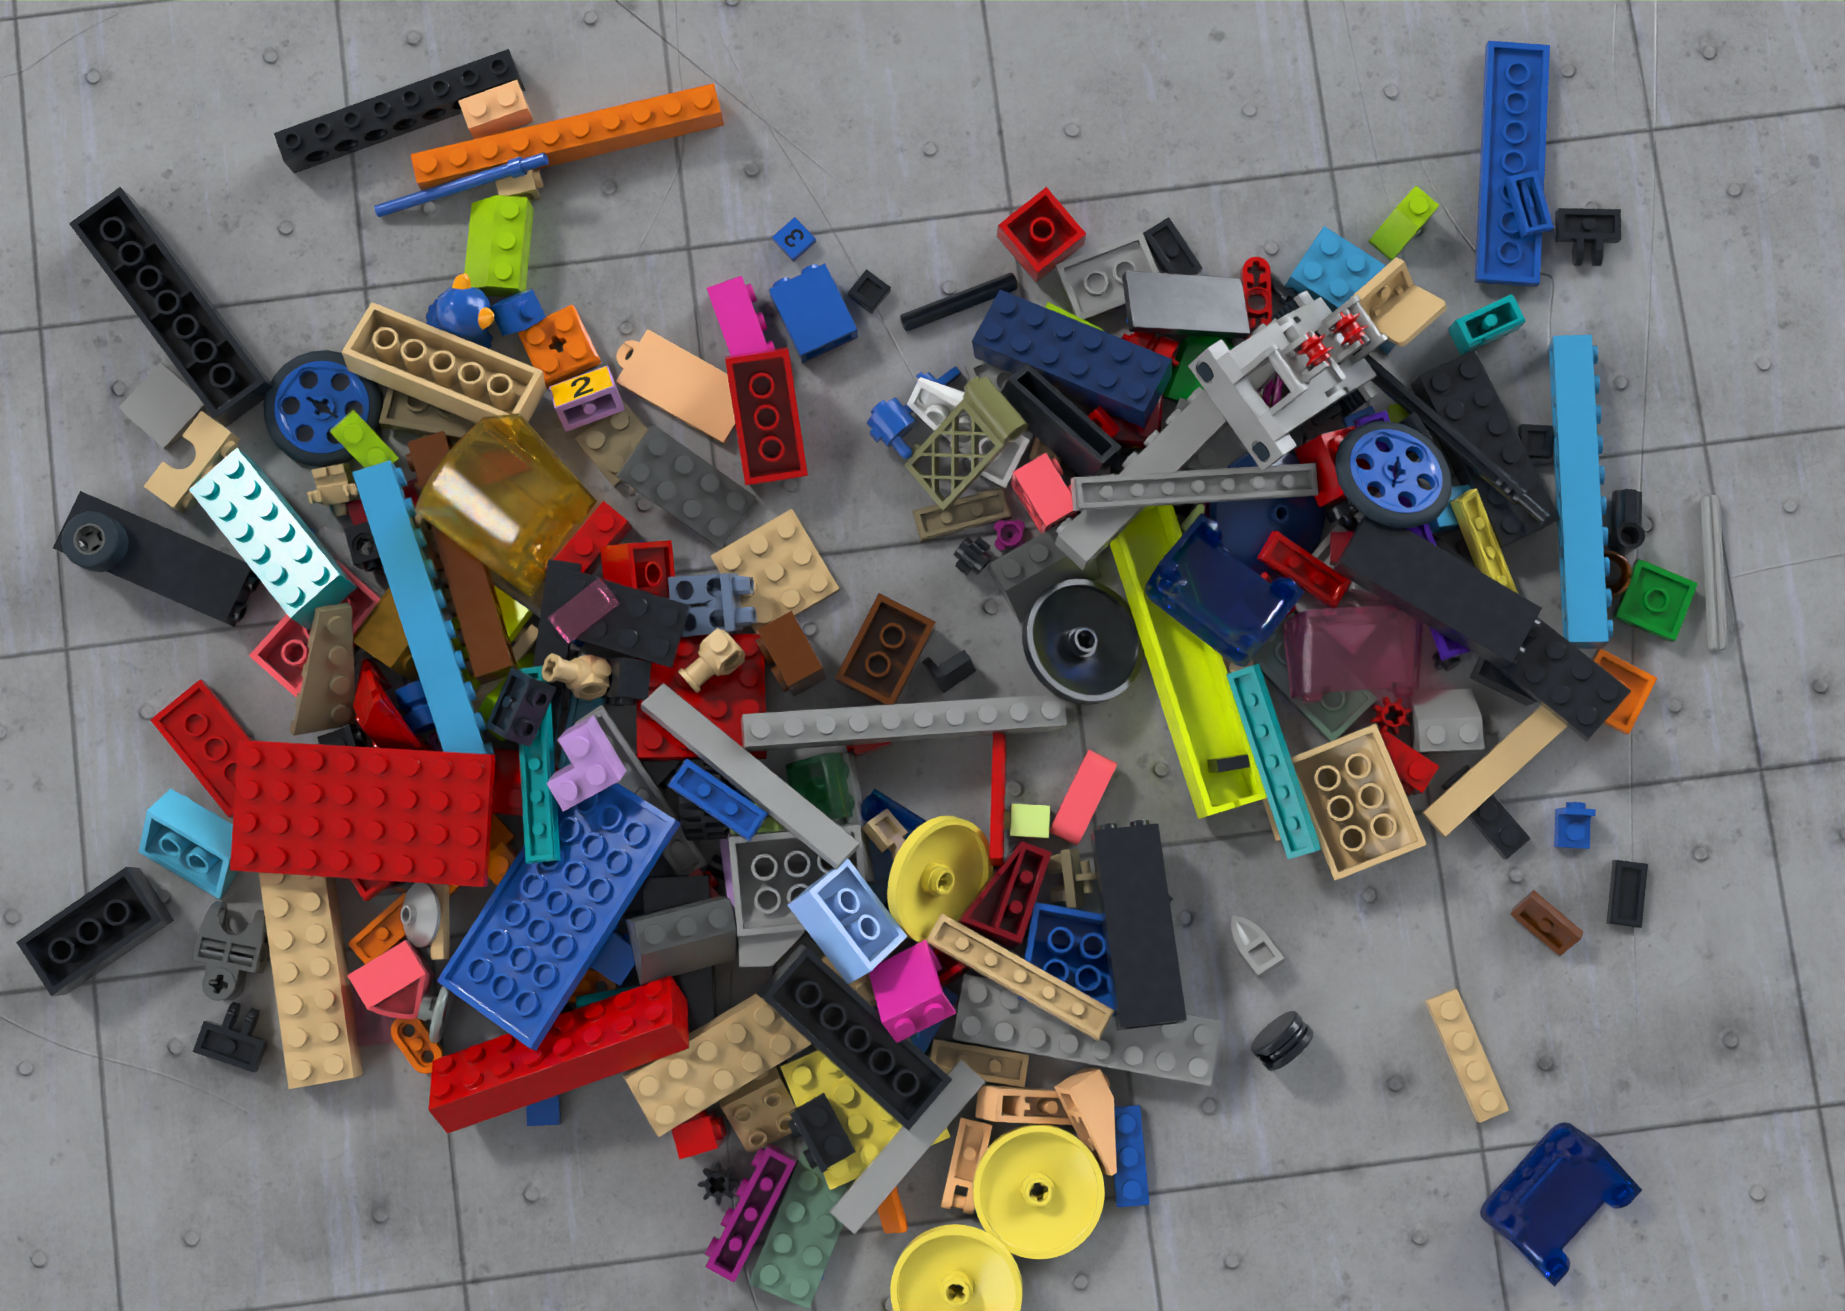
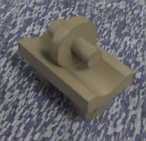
M1079 849L1061 850V854L1050 857L1047 866L1049 874L1063 873L1064 886L1050 888L1051 903L1067 905V908L1084 907V893L1093 892L1092 880L1096 879V874L1091 873L1090 860L1080 861Z

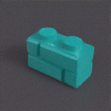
M1511 294L1456 319L1448 328V331L1459 354L1463 356L1517 331L1526 320L1515 297Z

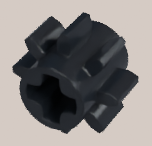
M980 536L975 542L967 537L953 554L959 559L955 567L966 576L971 570L977 575L980 574L992 559V556L987 553L991 545Z
M717 1162L713 1172L706 1167L703 1169L707 1179L700 1181L698 1186L705 1187L707 1193L703 1197L704 1200L712 1196L716 1198L717 1205H720L722 1196L725 1194L731 1199L735 1196L730 1187L738 1185L740 1181L732 1179L730 1175L734 1169L733 1166L726 1171L721 1169V1163ZM713 1176L716 1179L720 1178V1176L724 1177L725 1182L723 1186L726 1189L724 1190L721 1187L717 1190L713 1189L714 1180L711 1177Z

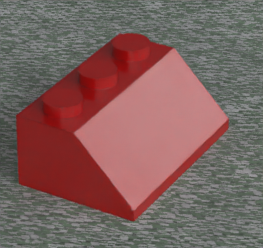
M672 540L600 546L603 579L670 599L668 577H675Z

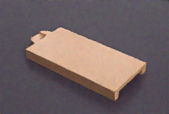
M648 329L640 342L631 340L621 345L616 355L618 364L623 369L616 380L618 386L721 444H726L728 436L735 426L727 373ZM633 350L631 357L628 360H626V357L629 354V352Z

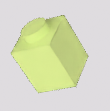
M1011 804L1010 811L1004 812L1005 830H1009V837L1049 838L1050 806Z

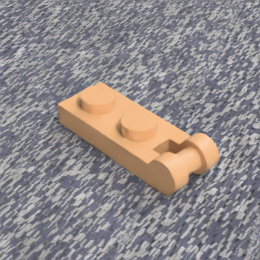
M960 1117L941 1208L949 1210L951 1207L963 1209V1213L973 1215L975 1207L973 1200L974 1175L982 1155L988 1148L992 1124ZM956 1185L968 1188L966 1196L954 1194Z

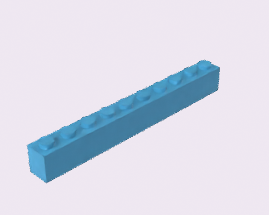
M1592 335L1553 336L1548 346L1556 512L1560 518L1557 521L1562 632L1563 637L1578 649H1603L1609 642V639L1613 638L1612 620H1607V608L1611 607L1612 595L1611 589L1606 588L1605 577H1608L1610 573V561L1608 557H1604L1603 547L1608 544L1607 527H1602V515L1606 514V497L1601 496L1600 485L1604 484L1605 469L1603 465H1599L1598 455L1603 452L1602 435H1597V424L1601 423V406L1596 405L1595 394H1599L1600 390L1599 375H1594V364L1598 362L1597 345H1592Z
M389 460L352 472L443 751L496 754L492 743H486L482 732L487 730L481 711L476 713L472 700L477 699L474 686L471 681H465L462 671L467 668L465 658L461 650H455L452 639L457 638L451 619L446 621L442 609L446 608L447 604L442 590H436L432 578L437 577L431 558L426 560L422 548L426 547L427 543L422 529L415 528L412 517L417 516L411 497L405 498L402 487L407 486V482L402 468H396Z

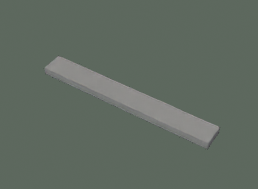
M1316 463L1274 465L1269 466L1263 471L1258 466L1071 478L1073 511L1316 496L1318 495Z
M664 683L641 703V710L836 870L859 848L857 840Z

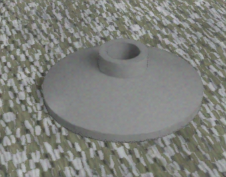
M414 883L407 891L400 916L407 939L416 947L430 945L434 941L440 926L441 910L439 899L435 889L429 883Z

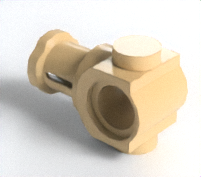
M717 628L702 641L700 651H698L699 658L686 669L681 668L678 672L692 689L698 693L700 686L714 674L717 676L731 674L745 662V652L726 630H719Z
M552 653L545 659L542 667V677L544 680L550 683L555 681L565 683V686L571 689L575 698L592 701L605 695L607 688L610 687L608 676L611 674L612 669L605 658L584 655L568 661Z

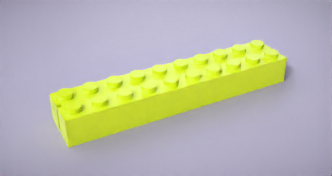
M1173 505L1147 506L1110 543V547L1197 817L1201 819L1265 799L1267 796L1227 678L1228 673ZM1248 755L1249 768L1209 772L1208 759Z

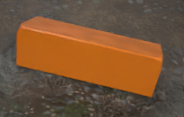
M896 1186L877 1208L883 1231L887 1234L903 1233L908 1229V1222Z

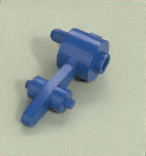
M955 366L938 379L930 372L924 375L922 371L916 377L948 386L962 372ZM896 397L887 402L882 400L871 410L872 416L867 421L868 426L872 429L870 430V436L877 443L881 440L887 447L892 446L902 458L909 459L912 456V449L902 438L917 423L911 415L914 411L907 404L903 406Z

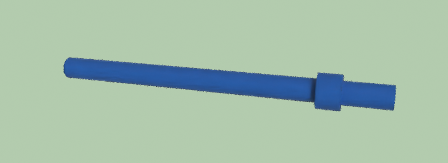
M545 152L524 159L519 156L508 160L505 165L375 205V213L378 217H382L512 176L517 178L527 175L529 170L548 165V157Z

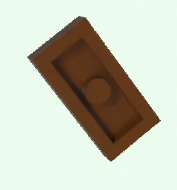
M1535 890L1516 904L1510 915L1559 956L1581 940L1584 933Z

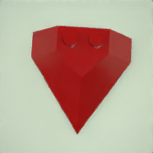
M369 658L363 660L353 707L357 714L355 716L356 721L373 740V746L376 748L436 751L429 744L428 738L414 734L396 709L386 694V691L392 688L376 662Z

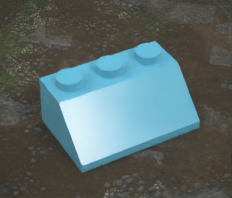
M171 788L147 810L139 853L219 900L225 895L238 871H230L233 824Z

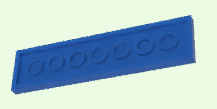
M1488 41L1485 46L1475 283L1537 287L1540 284L1542 232L1539 235H1529L1527 238L1521 239L1504 180L1509 176L1537 170L1544 191L1550 45ZM1527 179L1526 183L1533 201L1539 225H1542L1530 179ZM1516 182V185H1517V188H1518V192H1519V195H1520V199H1521V202H1522V205H1523V209H1524V212H1525V216H1526V219H1527V223H1528V226L1531 227V226H1530V223H1529V220H1528L1527 213H1526V209H1525V206H1524V202H1523V199H1522V196H1521V192H1520V189H1519V185H1518V182Z

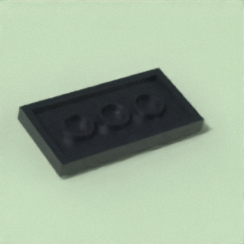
M565 568L547 630L672 668L691 605Z

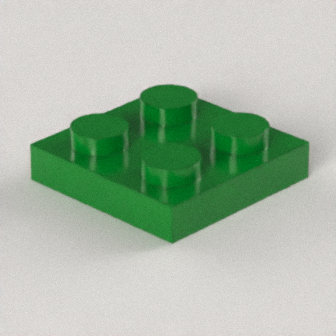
M1637 559L1632 567L1630 584L1622 593L1612 618L1666 641L1674 642L1677 639L1698 583L1644 560Z

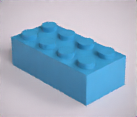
M1324 226L1289 277L1285 286L1288 289L1292 287L1298 294L1307 290L1313 300L1321 297L1331 312H1334L1386 265ZM1386 340L1378 348L1389 354L1396 344Z

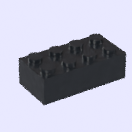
M125 867L16 943L51 996L67 995L166 927L174 919L142 870L137 867Z

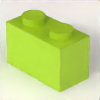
M354 409L330 429V433L364 468L389 460L394 463L399 458Z

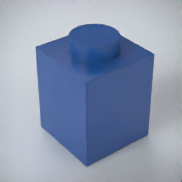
M533 289L511 294L490 306L502 336L524 331L546 318Z

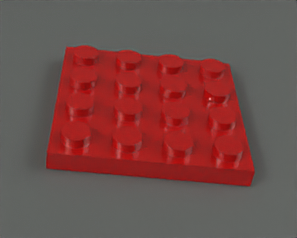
M710 634L682 637L672 668L654 662L651 663L648 697L664 683L743 748L741 733L742 715L766 713L764 655L755 641L761 638L760 634H729L744 650L745 662L731 674L720 676L714 674L700 686L698 693L692 689L678 671L681 668L686 669L699 658L698 651H700V645ZM636 700L637 758L639 761L701 759L641 710V703L645 700ZM767 751L749 752L756 759H766Z

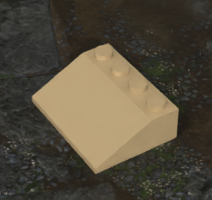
M1376 724L1291 757L1321 846V851L1335 881L1427 845Z

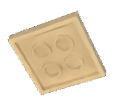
M793 509L788 510L711 555L721 574L736 573L738 576L753 577L754 594L740 595L741 608L755 607L757 623L751 626L756 634H759L757 629L792 611L796 617L840 591Z

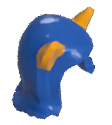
M466 273L458 275L453 285L440 294L438 299L434 300L433 305L428 307V313H426L425 317L427 320L426 324L490 349L493 337L489 333L488 327L494 321V314L490 310L489 300L479 288L471 287L470 278Z

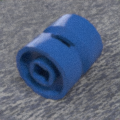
M420 680L405 685L394 692L399 708L407 712L403 719L414 734L424 733L436 728Z

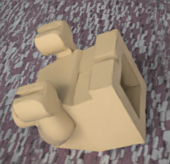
M350 463L312 469L317 490L307 492L309 504L333 505L335 517L347 515L345 502L353 501L358 494L357 485L353 481Z

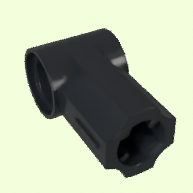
M1635 489L1615 490L1612 492L1611 532L1608 535V547L1611 551L1627 555L1641 546L1645 540V530L1642 527V492ZM1621 532L1630 536L1631 545L1623 542Z

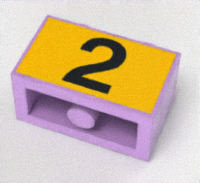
M608 365L549 387L555 410L565 432L624 411L617 385Z

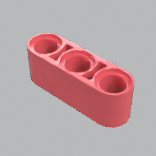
M1088 749L1050 826L1049 833L1078 846L1115 771L1116 762Z

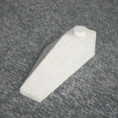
M920 377L907 405L935 431L963 400L965 392ZM964 411L959 417V431H971L972 418ZM1026 429L1018 439L1007 445L980 475L1006 488L1013 472L1020 464L1035 435ZM943 434L951 442V434ZM959 435V451L961 453L971 454V435ZM979 435V454H988L995 445L987 436Z

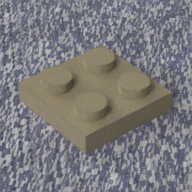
M622 400L624 411L597 420L574 439L614 488L623 483L616 475L647 431V428L624 400Z

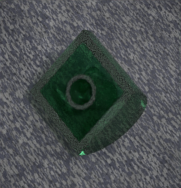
M842 752L824 753L785 764L789 786L833 822L853 817L852 811L855 802L848 790L847 778L849 776V768L843 761Z

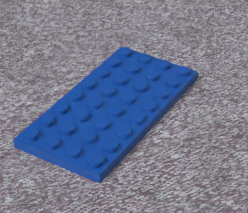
M619 783L609 786L565 811L561 809L557 802L561 861L526 864L524 844L437 979V982L533 1050H537L681 824Z

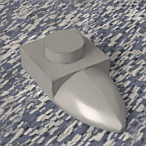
M1235 915L1232 917L1231 931L1234 943L1239 950V956L1257 980L1284 963L1282 954L1259 926L1245 918Z

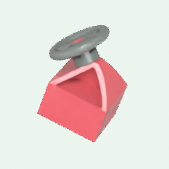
M403 941L347 975L367 1010L393 1018L416 1019L418 1017L419 1020L429 1021L430 1019V1041L438 1043L441 1040L450 1017L455 994L443 985L438 996L428 994L435 974L420 949L412 945L410 941Z

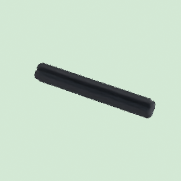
M1008 273L903 313L900 316L901 324L905 331H910L994 299L1000 289L1008 293L1015 291L1018 288L1016 277L1013 273Z

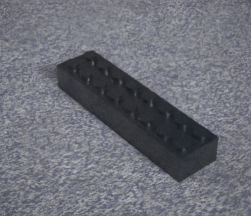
M121 187L117 188L69 223L215 420L227 427L265 399L266 393L273 388L270 383L271 381L136 201Z

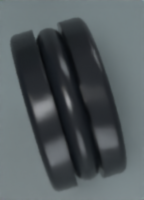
M1296 1011L1286 1012L1269 1023L1257 1035L1251 1045V1051L1257 1058L1259 1057L1267 1070H1278L1302 1053L1313 1038V1030L1308 1024H1305L1302 1017Z

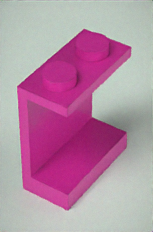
M926 940L879 963L869 972L881 1022L896 1043L956 1014L954 1007L944 995L937 971L942 969L941 962Z

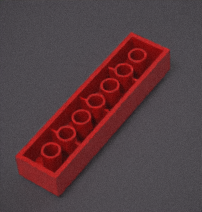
M670 975L560 1014L537 1050L530 1049L508 1033L432 1061L428 1110L446 1133L449 1134L689 1049L687 999Z

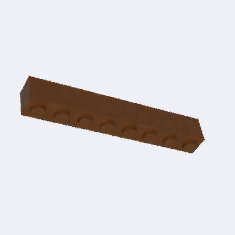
M444 430L409 441L407 444L410 453L406 454L407 463L412 472L416 471L418 482L414 483V487L419 500H424L427 511L423 512V518L428 530L432 529L435 540L431 541V546L437 559L441 558L444 569L439 570L444 587H449L452 598L448 599V605L453 617H458L461 628L456 629L461 646L466 647L469 658L465 659L469 675L471 677L475 676L482 684L506 677L511 667L518 669V665L508 637L503 614L452 441Z

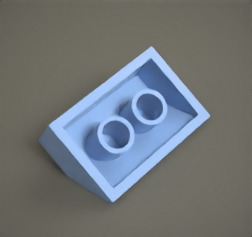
M849 859L837 870L832 868L787 905L847 984L871 972L907 937Z

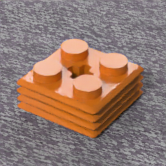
M569 305L546 316V318L524 331L517 332L533 366L543 371L546 389L601 364L597 351L573 305ZM559 341L565 343L562 352L558 353L556 349H553L555 348V343Z

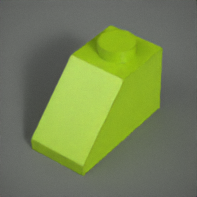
M1415 186L1368 242L1392 261L1426 224L1440 205L1418 186Z

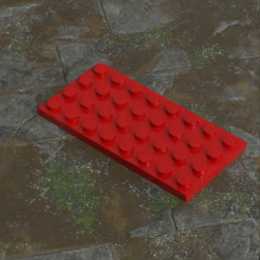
M238 740L230 871L486 887L488 886L496 754Z

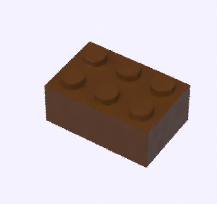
M878 593L835 676L836 682L880 705L896 704L936 627V622Z
M792 611L757 629L761 638L755 641L768 664L770 665L775 662L777 665L771 668L784 693L790 690L793 696H796L827 679L820 661Z

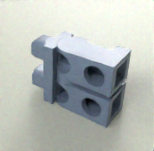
M736 573L668 577L670 599L688 605L704 603V607L690 608L682 637L711 634L717 628L719 630L724 629L726 632L742 631V627L757 623L755 607L741 608L740 595L754 594L753 577L738 576Z

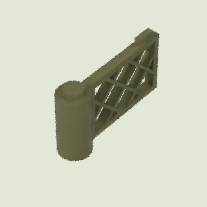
M974 377L965 385L964 390L966 392L963 395V400L922 445L916 443L911 448L912 456L904 464L942 511L948 510L1006 446L1018 439L1028 427V423L988 377ZM964 411L972 418L971 431H959V417ZM943 434H951V453H939V439ZM959 435H971V454L959 453ZM979 435L987 436L995 445L988 454H979ZM923 456H932V474H924L916 465ZM939 457H951V475H939ZM959 457L971 458V472L967 476H959ZM939 479H951V494L946 499L939 492Z

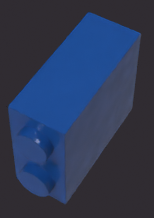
M825 263L820 266L817 264L810 265L801 271V275L792 279L789 277L779 279L769 289L770 298L802 363L858 338V331Z

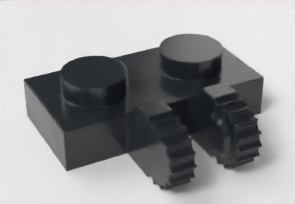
M1557 209L1555 212L1556 242H1573L1572 262L1574 266H1581L1583 264L1584 242L1593 243L1591 263L1593 266H1601L1604 258V243H1618L1621 240V209Z
M233 1001L228 1007L222 1025L209 1020L203 1021L193 1052L254 1073L258 1071L268 1040L251 1035L257 1025L260 1010L250 1009L246 1015L242 1030L239 1031L233 1029V1026L240 1014L241 1004Z

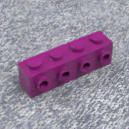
M769 1143L766 1150L759 1148L751 1163V1166L756 1168L751 1179L749 1180L744 1177L735 1194L740 1197L736 1208L729 1207L720 1223L721 1226L725 1227L720 1239L713 1237L704 1254L710 1257L705 1266L706 1268L735 1282L798 1160L797 1157Z

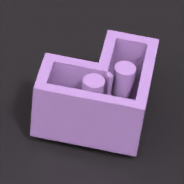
M594 715L566 729L558 738L560 745L572 764L555 772L546 784L561 809L565 811L621 780L627 770Z

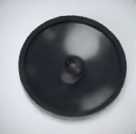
M1087 579L1064 580L1042 592L1033 601L1026 613L1022 628V644L1026 660L1037 679L1056 696L1077 704H1099L1121 694L1137 677L1143 662L1144 649L1130 606L1109 587Z

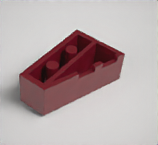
M1021 841L1007 855L1004 863L993 873L958 918L957 922L989 940L1010 948L1021 944L1052 852Z

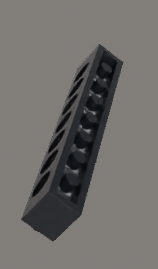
M507 49L275 132L274 136L283 161L295 174L462 114L459 100L515 80L518 81L522 91L526 90L511 52Z

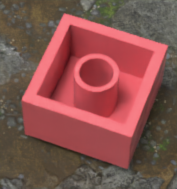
M1047 453L1015 470L1010 484L1040 534L1065 521L1068 517L1075 519L1077 511H1073L1071 485L1066 486L1061 478L1064 473L1060 464L1055 458L1050 460Z

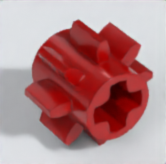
M1388 696L1382 697L1383 706L1373 705L1371 707L1376 711V718H1372L1370 723L1377 722L1381 726L1379 729L1380 733L1391 728L1392 734L1398 735V726H1410V723L1405 719L1406 714L1410 713L1411 709H1404L1401 706L1402 698H1397L1394 703H1391ZM1389 711H1395L1397 717L1392 720H1386L1384 714L1389 713Z

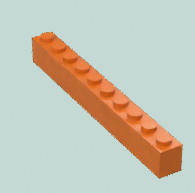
M712 83L410 154L417 185L422 191L505 165L508 160L519 156L524 159L545 152L549 164L535 168L541 169L724 126L715 85Z

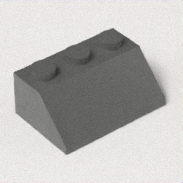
M1063 522L989 564L988 570L1019 623L1024 621L1033 601L1050 586L1069 579L1095 581L1101 577L1095 559L1082 570L1055 545L1059 535L1056 530Z
M717 896L626 919L640 984L735 960L737 929L731 901L728 897Z

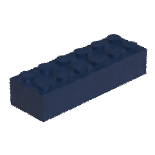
M1001 289L972 339L976 359L1012 374L1028 363L1063 395L1094 408L1101 406L1106 413L1142 428L1146 427L1172 376L1171 358Z

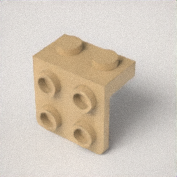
M1397 257L1353 295L1359 296L1361 299L1359 301L1360 305L1380 333H1385L1389 341L1400 347L1410 343L1447 309L1444 300L1413 284L1405 261Z
M778 1065L719 1100L724 1114L748 1153H753L759 1150V1148H763L769 1145V1143H773L792 1133L787 1122L792 1119L789 1111L795 1109L796 1105L783 1082Z

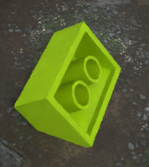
M495 195L472 202L464 273L469 276L471 287L479 288L486 296L507 297L511 294L526 291L534 208L528 197Z

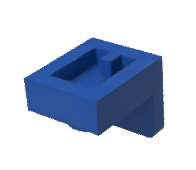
M1566 802V807L1555 809L1554 847L1590 849V820L1592 816H1596V809H1586V803Z

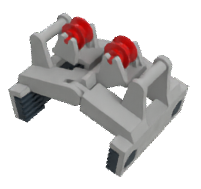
M1306 290L1288 302L1275 315L1271 316L1272 320L1276 318L1277 321L1238 346L1229 350L1221 339L1208 347L1188 365L1262 471L1297 446L1289 435L1291 431L1333 403H1339L1342 408L1339 415L1343 419L1379 394V391L1371 381L1377 375L1365 357L1389 338L1385 333H1380L1360 305L1359 301L1361 299L1358 295L1353 296L1334 312H1331L1321 297L1313 300ZM1369 340L1371 341L1370 344H1368L1354 356L1352 355L1353 353L1361 349ZM1269 362L1291 392L1270 409L1247 378L1248 375Z

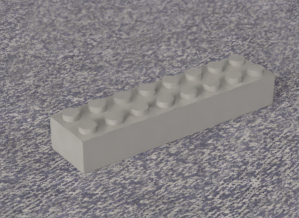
M964 973L952 1039L1211 1086L1222 1021L1186 1014L1187 1020L1180 1024L1117 1031L1115 1017H1111L1099 1041L1034 1004L1019 1000L1018 995L990 979Z

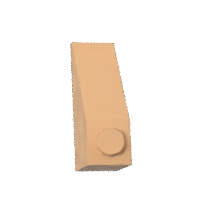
M1084 1067L1054 1088L1078 1138L1092 1152L1102 1174L1112 1176L1117 1173L1114 1097L1109 1089L1110 1082L1107 1076L1100 1069Z
M982 1085L977 1091L976 1118L993 1122L1072 1125L1056 1090Z

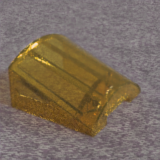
M515 413L483 417L452 447L434 470L422 490L415 512L524 594L533 596L546 577L547 569L545 566L548 563V559L552 557L572 526L583 523L597 500L522 415Z

